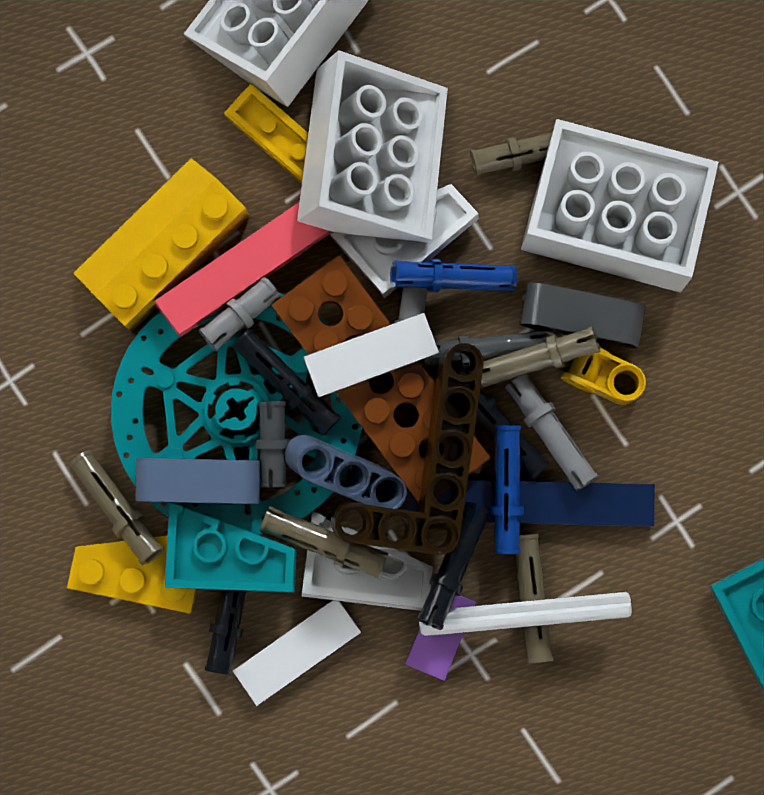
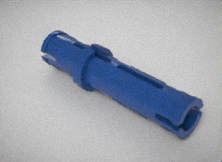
M430 258L428 262L394 260L390 268V282L393 288L419 287L427 288L429 292H439L440 289L513 292L518 280L517 269L514 265L441 263L440 259Z
M494 425V505L490 506V515H494L495 542L493 553L519 554L520 516L524 515V506H520L521 426ZM506 448L509 450L508 485H506ZM506 493L508 494V529H506Z

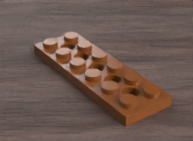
M340 255L271 305L307 355L343 343L350 337H359L391 325ZM326 303L337 304L343 312L342 320L335 326L324 325L318 317V311L322 305ZM417 361L388 372L393 379V385L387 393H375L369 387L368 380L336 391V394L397 476L403 480L406 488L419 504L425 460L419 453V445L429 434L435 383L420 362ZM446 400L445 409L451 417L459 418L458 413L449 401ZM400 404H410L417 410V422L410 428H403L394 420V411ZM475 436L473 439L469 474L490 459V456ZM445 437L441 441L443 446L441 456L447 461H452L457 457L459 447L453 438ZM442 479L435 484L433 489L435 499L452 487L447 480Z

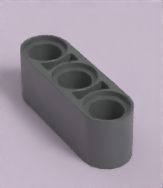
M528 283L520 325L564 336L593 326L598 339L596 342L636 349L639 348L646 306L632 301L548 284Z

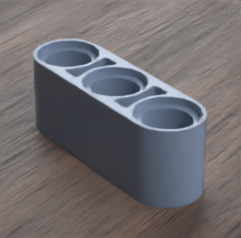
M296 436L290 440L285 449V461L288 466L301 477L314 484L365 505L398 509L406 499V485L398 476L383 466L312 436ZM316 449V457L313 463L302 467V459L305 453ZM352 465L350 477L345 481L339 482V475L342 469ZM388 480L386 491L376 497L378 485Z
M136 458L135 501L259 503L260 461Z

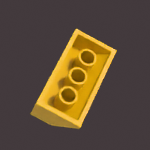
M191 158L74 272V275L126 328L133 332L157 308L155 300L186 280L249 218L246 207L217 178Z

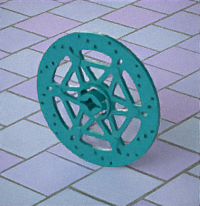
M227 306L222 308L220 311L209 317L207 320H205L198 326L211 322L219 314H221L227 308ZM272 306L266 308L254 318L276 325L292 334L282 320H276L278 314ZM161 312L154 316L139 331L129 345L120 363L112 390L111 426L119 458L135 486L136 458L196 459V457L216 447L223 446L227 460H236L234 449L239 447H249V460H258L259 449H256V440H260V428L255 434L247 438L245 434L235 435L234 439L221 435L227 430L236 433L251 429L259 417L258 402L280 401L283 398L278 391L275 394L269 393L263 384L266 379L260 374L253 376L248 362L237 351L236 354L241 367V373L226 375L227 348L233 346L242 335L241 330L217 350L218 358L215 380L187 374L191 367L215 351L209 344L173 369L161 364L160 358L164 352L180 338ZM318 315L319 320H320L324 325L330 326L325 320H323V319ZM159 330L164 331V333L161 335L158 332ZM143 336L147 337L145 341H142ZM269 347L306 383V376L309 372L304 361V356H307V353L303 348L293 356H289ZM147 367L153 370L154 374L148 375L143 373L142 368ZM274 367L270 368L277 375L280 374ZM130 378L134 379L133 383H129ZM184 382L205 387L206 392L202 401L197 402L177 388V384ZM241 383L254 387L249 391L230 389L224 392L217 400L215 406L216 415L210 419L209 408L210 405L214 406L217 399L215 394L220 388L228 384L230 388L240 387ZM148 387H155L163 391L168 446L159 453L152 452L145 432L143 406L145 392ZM118 392H122L121 397L117 396ZM336 392L330 393L332 410L341 416V419L329 430L327 435L322 436L313 431L311 423L302 414L300 423H297L285 414V425L298 433V436H312L355 455L362 427L342 400L339 403L336 402V398L339 397ZM299 393V397L309 406L308 400ZM175 399L180 400L199 413L198 418L180 436L176 432ZM236 401L239 405L245 402L248 403V407L244 410L247 416L244 420L239 421L236 417L228 419L227 415L231 412L229 407L231 402ZM138 419V424H134L133 421ZM353 424L358 426L356 430L352 429ZM201 427H204L211 436V440L189 451H185L183 446ZM129 435H132V440H128ZM345 438L346 443L342 444L340 440ZM316 449L309 450L305 454L315 459ZM125 453H129L128 458L124 457ZM350 465L343 468L340 472L339 482L345 477ZM303 478L283 494L265 501L259 498L258 504H250L251 513L249 515L245 513L244 504L232 503L230 505L198 503L197 507H194L191 502L172 503L204 515L208 514L209 517L260 535L266 534L260 532L263 522L261 516L266 514L269 506L302 519L325 502L334 491ZM312 487L317 488L315 493L311 491ZM296 490H299V491H300V495H299V496H296V495H295L294 492H295ZM150 502L155 508L169 517V502H166V507L161 506L162 502Z

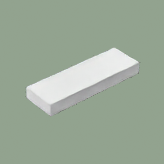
M422 313L304 356V361L317 396L320 398L438 354L439 351L426 316Z
M332 600L234 669L233 672L256 706H258L360 634L361 631L342 603Z

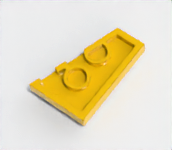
M167 536L154 537L164 549L157 558L146 565L140 564L139 559L125 541L75 547L67 584L68 589L189 614L193 611L197 589L165 587Z

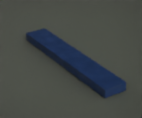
M468 480L465 503L472 502L477 504L472 521L475 520L480 506L490 511V506L494 505V481ZM520 481V506H524V515L520 516V523L654 526L655 484L590 483L581 490L576 491L571 482ZM406 488L407 495L402 505V510L418 512L419 504ZM453 488L448 489L436 500L441 504L447 503L453 495ZM506 493V523H508V494H507V493ZM490 515L487 519L488 523H494V515Z

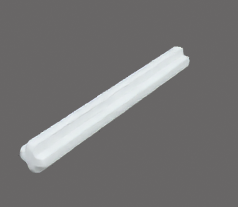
M627 592L450 608L442 630L431 627L437 610L433 611L428 626L419 621V627L422 635L431 636L626 618L631 616L632 607L631 599Z

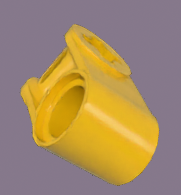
M600 348L601 352L574 359L569 371L563 372L561 376L564 382L619 405H626L635 401L643 393L646 385L645 375L640 368L613 356ZM590 359L591 362L589 364V367L585 375H583L582 371L586 365L587 360ZM626 374L632 377L635 382L634 393L630 395L620 394L614 387L615 376Z

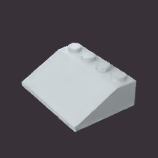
M209 0L185 31L184 35L248 83H252L261 92L288 107L369 0Z
M340 50L318 67L297 221L336 233L419 242L431 241L448 88Z
M556 119L521 250L681 293L693 276L719 162Z

